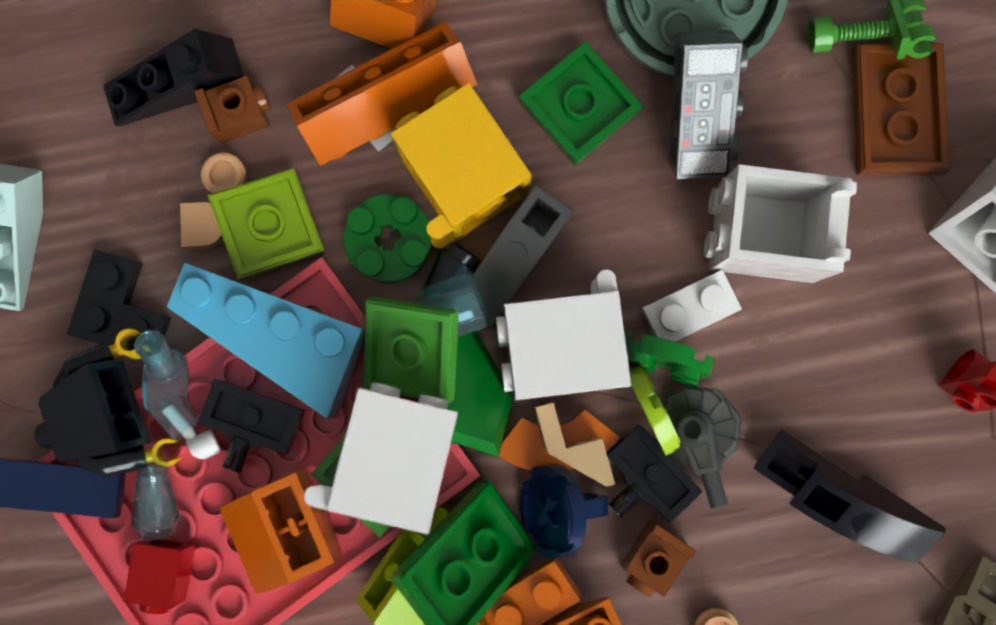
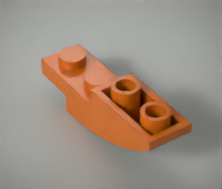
M553 558L524 576L522 573L518 575L477 625H541L579 602L582 594L560 560Z

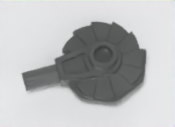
M684 385L685 392L669 397L667 399L669 402L664 406L681 442L680 449L669 454V456L672 455L678 463L686 468L689 465L692 466L696 476L701 475L710 508L727 505L728 501L719 470L723 469L722 463L738 449L741 416L719 389Z

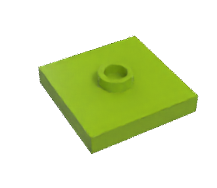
M294 168L207 195L239 281L324 253V248Z

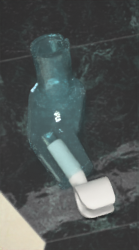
M150 330L140 334L135 340L134 350L145 363L142 371V397L145 409L174 441L184 437L189 451L196 458L205 460L218 454L221 449L212 430L209 429L198 435L194 430L199 424V418L187 400L189 367L185 357L179 351L170 349L164 335L161 336L159 331Z

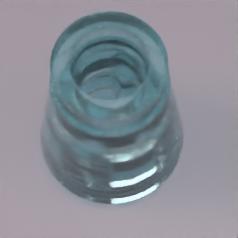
M163 465L142 467L137 471L132 526L137 529L138 536L142 539L158 540L169 537L177 531V523L181 520V514L169 476L167 475V468Z

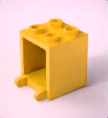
M467 83L460 89L456 86L446 89L435 98V105L421 114L415 111L406 115L395 125L396 130L390 133L400 159L438 214V217L428 223L427 233L431 237L433 247L439 250L441 247L446 248L451 241L458 242L528 196L532 174L470 83Z

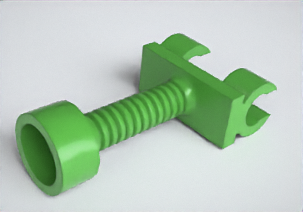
M888 0L883 21L837 25L832 22L831 16L811 17L808 24V46L811 53L830 52L833 43L837 41L844 42L846 40L854 41L855 39L866 40L888 37L890 38L896 60L905 59L906 55L912 58H923L934 52L930 41L937 40L932 26L921 24L923 19L920 10H927L924 0Z

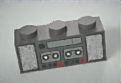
M732 30L676 32L669 164L676 179L726 177L731 173L732 161L738 159L739 138L734 131L736 118H741L743 114V94L738 89L740 74L745 73L747 70L748 51L746 45H743L742 41Z

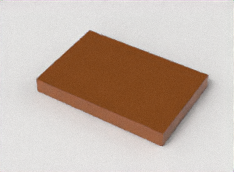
M891 43L856 44L852 48L857 175L945 174L950 171L944 43H931L934 52L926 57L912 58L906 55L905 59L897 60Z

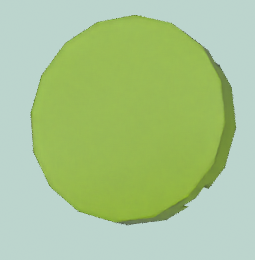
M640 365L629 370L631 386L664 454L667 456L679 450L681 446L679 437L646 370Z

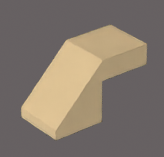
M554 402L534 407L545 451L605 487L615 485L603 438L594 437L565 445Z

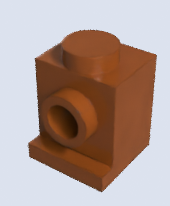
M248 76L206 91L203 88L194 91L209 133L221 144L270 126L265 113L271 110L267 94L262 84L255 86ZM240 102L237 108L227 109V106Z
M649 520L621 563L624 570L630 574L626 582L647 597H650L654 590L665 597L688 559H692L696 551L652 520ZM656 556H661L665 560L659 572L650 570V561Z

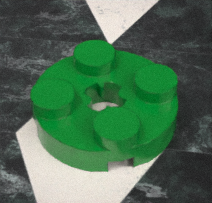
M382 194L363 201L358 207L352 209L347 217V225L343 237L348 259L364 276L380 283L394 284L412 278L422 269L421 267L427 261L428 255H430L433 248L432 238L427 233V225L429 223L427 216L414 201L407 197ZM385 228H392L393 233L398 230L401 234V239L394 242L395 249L390 251L384 250V244L380 247L377 245V237L382 235V230Z
M626 332L625 342L629 367L635 368L640 365L644 367L647 373H653L655 367L671 372L672 380L695 387L698 386L700 378H710L715 362L713 357L706 355L705 361L702 363L693 359L696 351L694 348L643 334L641 343L635 342L633 332Z

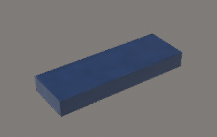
M0 457V507L117 518L121 514L126 473L106 477L82 469L79 465Z

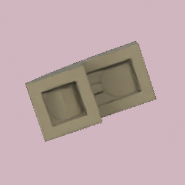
M978 556L951 591L933 625H993L994 621H996V563L985 556Z

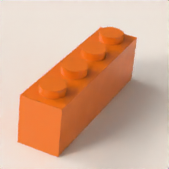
M445 21L288 102L287 106L297 128L317 162L322 166L331 160L344 157L349 151L370 140L381 138L387 131L395 128L398 121L406 115L418 111L419 114L423 113L435 105V98L446 89L453 86L460 89L467 83H470L472 87L478 84L461 41Z

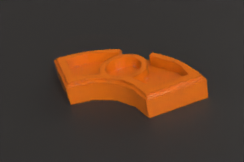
M585 409L571 421L560 424L565 445L600 437L603 438L607 452L621 438ZM522 417L502 441L499 457L515 466L532 470L536 466L557 463L568 470L574 469L545 451L539 425Z

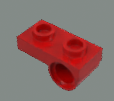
M969 350L956 360L939 384V387L952 395L951 400L954 404L966 411L996 409V361L991 362L976 350Z

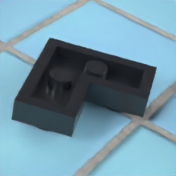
M94 249L67 335L98 344L106 342L110 346L115 344V339L119 332L128 328L135 329L142 335L132 338L127 344V350L131 351L138 346L146 345L149 347V351L144 357L158 359L171 317L130 306L142 263Z

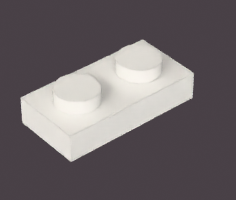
M723 270L640 310L653 336L676 342L742 310Z

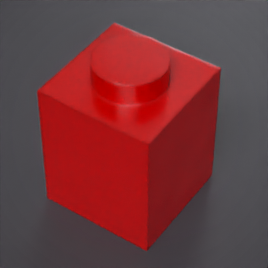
M149 537L134 543L123 602L139 604V611L144 613L165 614L169 609L185 601L196 544Z

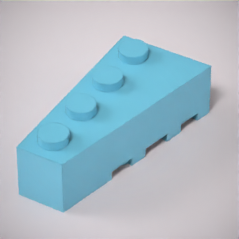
M184 263L167 308L325 418H336L364 347L365 330Z

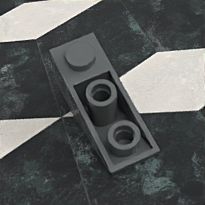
M536 185L504 228L456 302L468 311L471 310L472 314L490 327H493L496 323V317H500L504 312V304H510L569 223L573 211Z

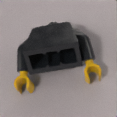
M130 328L124 329L118 333L115 344L108 346L105 342L69 357L64 361L53 381V388L40 397L39 407L44 422L35 428V439L42 448H53L55 457L60 462L76 460L80 468L107 477L146 469L147 463L156 462L163 467H169L183 458L181 456L175 459H166L162 455V447L165 443L170 444L180 441L175 437L162 439L153 448L145 450L143 448V445L150 443L124 361L123 359L114 360L122 355L136 360L147 355L149 347L146 345L138 346L131 351L127 350L128 342L132 338L142 335L139 331Z

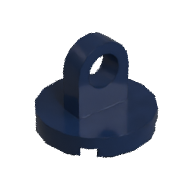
M553 463L533 467L529 472L532 474L531 479L524 481L521 489L520 511L524 530L527 535H534L538 544L533 546L544 557L553 559L571 556L582 544L586 532V519L609 515L608 496L597 493L582 494L576 478L566 467L560 464Z

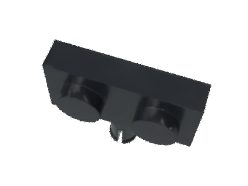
M214 379L198 423L219 430L228 439L232 440L222 467L241 473L250 447L264 446L283 454H289L305 409L221 379Z
M637 424L607 452L608 459L621 471L625 483L628 485L608 503L621 518L641 499L652 505L666 521L671 523L703 492L669 455L666 456L661 446L640 424Z

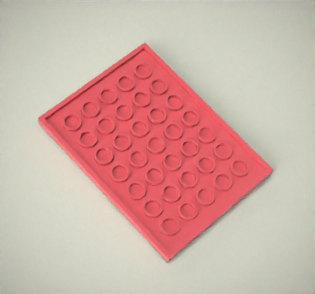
M323 257L270 294L365 330V314ZM210 337L134 391L150 440L149 444L143 445L144 450L153 448L162 439L175 437L180 441L170 444L165 443L162 447V455L166 459H175L181 456L183 458L169 467H163L156 462L147 463L146 469L126 473L120 517L104 518L52 512L128 625H280L397 538L403 528L390 526L380 538L359 518L325 510L343 555L335 563L292 583L255 594L219 509L244 495L307 468L310 475L346 436L358 388L363 389L364 347L336 418H325ZM214 379H221L305 409L290 453L283 454L264 446L250 447L241 473L223 468L222 465L225 462L232 440L228 439L221 431L198 423ZM400 396L401 399L415 402L414 398ZM174 404L194 428L197 435L211 429L221 451L205 460L193 456L181 431L166 415L164 410ZM450 443L435 509L481 476L459 444ZM53 450L38 460L40 462L78 465L76 460L60 462L56 459ZM310 475L314 486L321 485L314 477ZM149 537L196 544L186 600L169 609L165 614L144 613L139 611V604L123 602L133 545Z

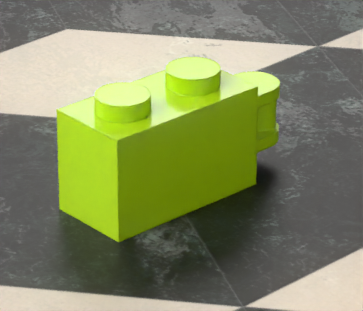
M442 507L434 510L429 534L450 513L448 510ZM402 529L356 597L355 601L374 625H424L389 577L429 534Z

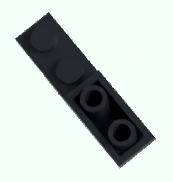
M782 429L758 458L753 468L792 494L789 504L808 517L856 543L899 559L917 563L946 532L944 526L867 475L863 474L857 480Z

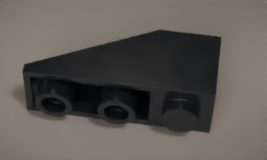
M193 29L106 83L103 87L115 126H123L196 103L198 101L194 91L201 88L206 91L244 77L232 38Z

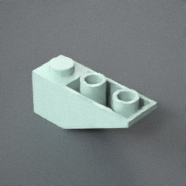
M0 164V308L22 311L25 305L43 217L42 170Z

